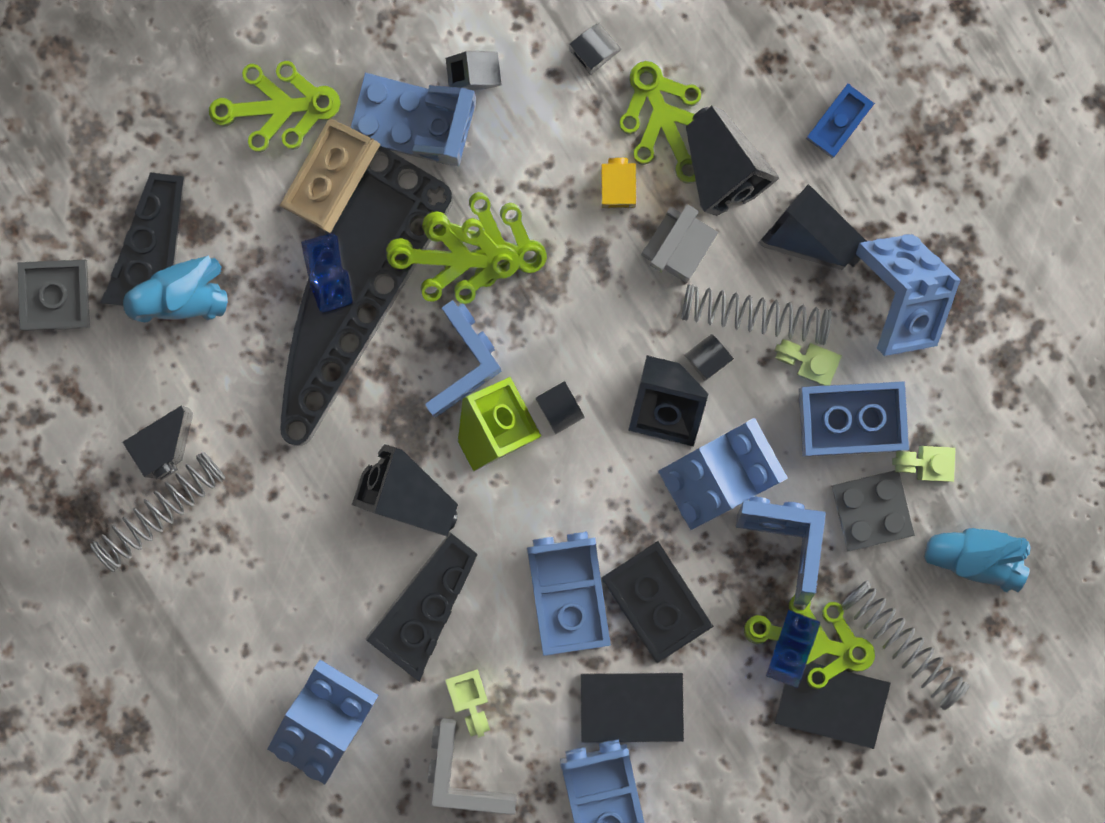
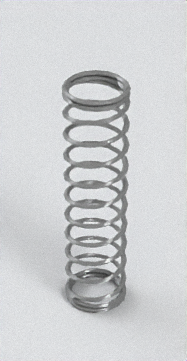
M687 285L682 320L685 319L687 321L689 319L693 294L695 292L694 320L697 323L709 293L708 324H712L722 296L721 325L725 327L736 297V330L740 326L749 300V332L753 330L760 305L763 303L762 334L766 333L776 304V337L780 334L784 317L789 307L788 337L792 339L803 308L802 341L806 340L816 311L815 343L823 344L824 346L827 342L832 316L831 309L828 310L826 308L824 310L820 326V312L815 307L810 314L806 326V307L804 304L799 307L793 322V306L789 302L786 304L779 322V302L777 299L773 301L766 319V301L762 297L756 306L752 319V297L750 295L746 297L739 315V295L736 292L731 297L725 315V292L723 290L719 292L712 312V290L709 287L704 293L698 311L697 285Z
M205 452L196 455V459L206 472L212 485L203 479L190 465L186 464L187 470L197 483L201 493L195 490L178 473H175L176 478L183 486L191 502L179 494L168 482H165V486L174 497L181 511L171 505L158 491L154 490V494L165 508L170 520L144 499V503L156 519L160 529L148 521L136 508H133L150 538L140 532L126 517L122 518L136 538L139 547L112 525V529L124 544L129 556L118 549L104 534L101 537L113 552L118 564L115 563L109 553L97 541H93V544L90 543V547L95 555L111 572H115V569L117 570L118 567H121V560L117 552L125 558L130 559L132 557L127 543L135 549H142V543L137 534L145 540L152 541L153 536L147 524L154 530L163 532V526L158 516L168 523L174 522L168 507L180 515L184 514L183 506L178 497L186 504L194 506L195 502L188 488L198 496L205 497V491L199 480L210 488H215L216 486L211 474L219 482L225 480L224 474Z
M869 581L863 582L845 599L842 607L848 610L864 596L873 592L865 605L855 615L854 620H857L880 602H882L881 606L864 626V629L869 628L881 617L893 611L888 620L873 636V639H877L893 625L902 621L896 632L885 643L883 649H886L907 632L912 631L907 640L892 656V659H895L910 646L922 640L915 652L904 663L902 669H905L919 656L931 650L923 664L912 675V678H915L933 663L941 660L934 672L921 685V688L926 687L939 675L950 670L942 684L931 695V698H934L947 686L960 679L958 685L940 703L942 710L950 708L969 689V684L966 681L963 682V677H955L948 681L953 673V667H946L939 671L944 661L943 657L935 658L928 663L934 653V648L929 647L919 652L924 644L923 637L909 643L914 635L915 628H908L898 634L905 624V618H899L890 623L895 615V608H890L878 615L885 606L886 599L881 598L869 605L876 595V589H869L871 587Z

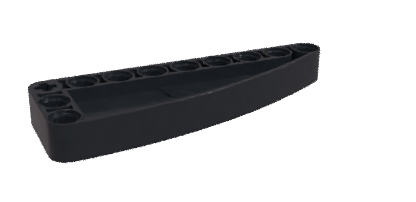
M379 146L374 157L377 155L387 157L388 166L385 170L377 172L372 170L369 164L331 233L325 231L303 293L288 357L280 424L282 438L294 446H303L312 439L417 265L411 264L404 269L392 267L387 260L386 248L388 244L394 239L402 238L408 240L412 244L413 249L426 250L431 240L425 234L419 236L413 234L410 228L412 222L419 218L424 219L432 212H441L447 215L453 204V195L448 185L382 146ZM406 172L414 173L418 177L417 184L411 189H405L399 185L400 177ZM440 190L444 191L443 198L446 201L444 203L437 202L435 206L431 205L430 193L437 194ZM441 224L435 225L433 229L439 228ZM383 276L391 277L394 280V287L387 294H381L376 290V282ZM365 305L374 306L377 315L370 323H363L358 318L359 310ZM354 334L358 337L359 345L355 351L345 352L342 350L341 340L345 335ZM330 363H336L341 368V375L337 380L329 382L323 376L324 368ZM313 392L321 393L324 399L322 407L316 411H311L306 406V398ZM295 421L303 422L306 427L304 437L299 440H293L288 434L289 426Z

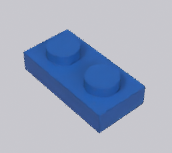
M847 83L806 139L833 159L875 103Z

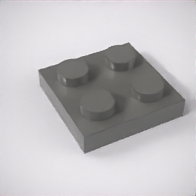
M87 260L17 262L19 324L21 331L90 328Z
M894 470L831 485L847 551L915 536L899 472Z

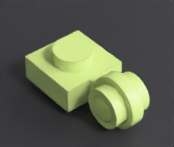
M782 339L781 344L776 345L774 350L777 352L775 359L793 366L796 360L802 362L797 373L798 376L823 386H830L842 355L812 343L809 344L805 355L799 352L801 346L791 341Z
M919 446L918 459H916L917 452L896 451V458H892L895 472L916 473L917 466V480L954 482L955 448Z
M478 669L446 679L455 712L466 709L470 711L471 715L465 717L470 736L477 735L478 738L485 736L484 732L490 731L485 712L477 713L475 707L488 703Z

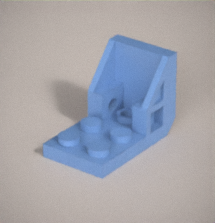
M365 73L351 128L374 139L381 144L380 146L391 151L445 165L460 166L476 105L475 91L461 87L429 85V89Z

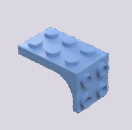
M587 532L568 534V541L554 543L553 537L534 539L533 547H527L543 656L611 646L595 537L588 538Z
M612 740L600 743V750L586 753V748L582 747L565 752L566 757L560 759V765L574 823H644L627 744L620 745L619 740Z

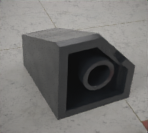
M712 105L702 108L695 113L692 118L693 121L686 126L700 207L704 212L718 216L728 211L729 207L727 204H734L740 201L745 204L754 200L780 179L723 110Z
M808 184L779 217L772 228L762 237L759 244L764 248L843 270L847 264L854 268L861 260L856 255L859 243L867 242V240Z
M384 444L378 452V457L381 458L374 466L368 465L362 472L352 505L448 537L449 531L454 528L457 521L458 513L456 510L458 504L402 449Z

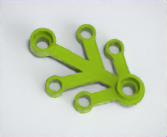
M282 61L276 68L278 78L282 82H290L305 96L303 98H291L265 77L258 65L248 64L242 71L243 79L247 84L259 88L272 100L233 104L229 99L218 98L211 103L209 116L216 125L225 127L231 125L237 117L272 115L260 131H254L248 137L249 147L254 152L261 153L268 148L270 139L293 113L306 112L295 128H288L282 134V142L285 147L295 150L302 145L303 137L319 119L328 120L338 113L341 104L338 93L329 86H313L297 72L292 62ZM285 66H290L293 69L292 75L287 78L282 77L281 69ZM249 70H258L259 77L256 80H249L247 78ZM320 97H327L329 99V105L326 108L317 106V101ZM221 105L228 107V113L224 117L216 115V109ZM290 133H296L299 137L298 142L294 145L286 142V137ZM256 136H262L265 139L264 145L260 148L253 146V139Z
M640 62L630 72L629 80L634 89V94L627 112L620 119V129L626 134H633L639 129L640 119L638 116L646 97H648L653 111L642 141L634 150L635 161L646 165L653 160V147L660 128H662L677 160L675 167L677 178L686 184L696 182L695 175L686 176L682 172V168L685 165L693 166L691 155L687 151L675 122L687 126L693 121L692 118L695 114L666 104L660 91L681 97L682 102L687 106H695L701 99V90L696 85L690 84L686 86L663 77L662 70L653 62ZM644 73L650 74L653 78V81L648 85L640 81V76ZM687 90H694L697 93V99L694 101L687 100L685 92ZM630 117L636 121V126L633 129L625 128L623 121L626 118ZM641 148L648 149L650 157L646 160L640 159L637 154L638 150Z
M477 192L469 198V207L478 216L486 234L496 245H506L517 252L520 261L519 270L525 273H534L544 266L547 259L546 250L540 242L529 239L521 221L522 213L516 204L506 203L500 209L501 219L512 230L517 243L514 244L503 240L490 211L491 203L484 193ZM477 200H485V205L482 208L477 209L474 207ZM509 210L516 211V215L512 219L505 218ZM432 212L424 218L422 227L429 240L441 242V240H436L430 236L428 223L433 217L442 216L448 221L449 228L462 242L479 247L472 250V253H485L476 242L467 241L464 238L462 226L451 223L445 214ZM441 224L439 228L433 230L440 232L445 226ZM472 229L467 230V232L470 234H474L477 232ZM534 251L533 258L529 260L524 259L526 252ZM505 260L497 264V266H505L508 264V261ZM476 268L475 274L482 268ZM492 278L483 287L492 286L499 278Z
M435 216L429 221V234L432 238L441 240L450 251L413 249L412 244L402 238L392 240L386 248L387 260L396 269H404L411 264L448 266L435 277L428 278L422 282V297L429 302L437 301L442 295V289L470 267L482 268L468 281L462 280L455 285L454 292L457 301L468 304L475 299V291L494 277L507 278L512 276L518 270L520 263L517 252L509 246L496 245L483 230L482 223L475 218H470L463 223V235L467 241L476 242L485 253H472L449 228L448 221L442 216ZM438 224L445 226L440 232L434 231L433 227ZM475 226L479 228L474 234L467 232L470 227ZM400 253L407 255L403 260L395 259L396 255ZM500 260L508 261V264L505 266H497ZM433 286L437 288L434 293L426 292L428 287ZM462 289L471 290L468 295L459 294Z
M795 595L789 601V609L793 614L798 615L809 634L773 626L766 617L761 615L751 617L744 626V635L751 643L762 644L767 639L806 648L789 660L782 659L775 664L773 669L774 675L781 681L789 680L797 670L824 654L839 657L823 669L814 668L808 673V685L813 689H821L828 683L829 679L844 670L864 671L872 665L875 659L873 645L864 638L854 636L843 618V607L837 602L826 604L822 610V617L827 623H832L842 643L828 639L810 609L811 602L804 610H798L794 607ZM829 607H834L838 610L839 615L837 618L832 619L827 615ZM755 623L763 624L765 627L764 634H756L753 631V625ZM853 649H862L864 658L862 660L855 659L852 655ZM779 665H788L790 674L782 676L778 671ZM813 673L822 674L824 679L822 684L817 685L813 683L811 678Z

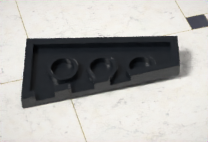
M450 532L448 537L446 536L365 638L366 641L420 682L430 656H432L441 631L448 621L452 607L464 586L478 554Z

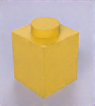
M609 158L608 164H601L602 208L636 207V163H628V158Z

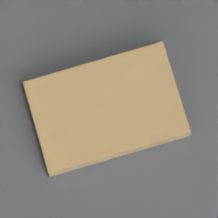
M329 118L279 206L331 233L381 144Z

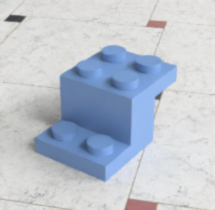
M755 418L658 471L690 530L742 504L743 500H749L750 497H754L787 479L784 470Z
M319 660L304 688L284 716L267 750L274 753L280 760L289 762L302 770L309 778L318 780L325 785L379 695L322 660Z

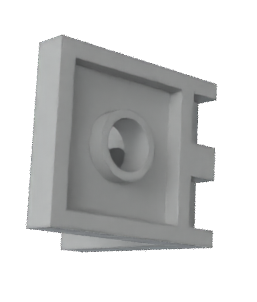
M443 718L440 726L435 725V728H433L431 748L438 749L437 760L431 759L428 772V783L434 784L432 806L515 815L516 794L450 788L457 720Z

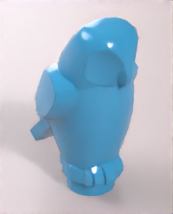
M208 255L181 262L158 271L151 276L150 280L144 281L126 293L123 300L124 311L130 319L144 323L149 322L154 317L165 320L186 319L197 316L211 320L215 319V316L221 317L227 308V293L225 290H221L218 284L208 282L220 274L222 267L215 258H210Z
M968 528L962 533H942L932 536L927 543L924 558L927 563L951 570L967 580L997 585L1007 593L1009 590L1019 592L1029 576L1030 569L1024 566V559L1027 558V555H1030L1031 546L1025 537L1015 538L997 530Z

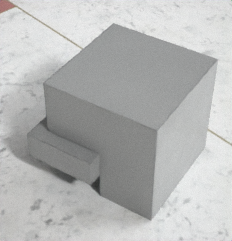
M687 204L682 213L670 207L641 255L650 260V266L661 273L664 269L685 283H688L718 232L696 219L699 211Z

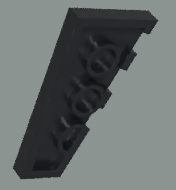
M150 172L137 205L134 219L124 239L121 253L111 273L108 287L100 302L101 304L123 306L124 297L132 288L144 281L150 280L151 276L156 272L175 265L185 184L184 176Z

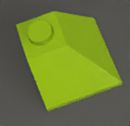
M511 377L462 399L458 443L473 472L542 437Z

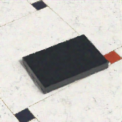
M659 541L601 577L656 663H659L714 627Z
M813 662L797 670L792 678L784 681L774 721L775 724L871 749L875 748L891 685L890 682L843 671L829 679L823 688L813 689L807 683L808 673L814 668L823 669L826 667ZM788 666V670H787L786 676H788V675L790 674V668H789V666ZM812 674L813 683L817 685L823 683L822 674Z
M581 673V743L607 742L612 740H619V742H684L683 673Z

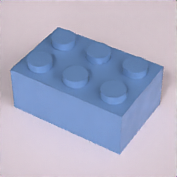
M905 381L812 386L799 389L803 457L909 450Z

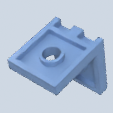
M913 234L859 243L856 255L895 292L877 349L884 356L938 346L961 279Z
M453 300L443 306L442 310L478 360L480 366L425 403L435 418L502 372L500 366L491 355L495 349L483 331L477 335L471 326L475 323V319L463 303L457 307Z
M750 497L749 500H743L737 514L735 528L802 538L794 604L808 606L816 593L826 512L804 509V505L797 502H784L783 506L770 504V500L763 497Z

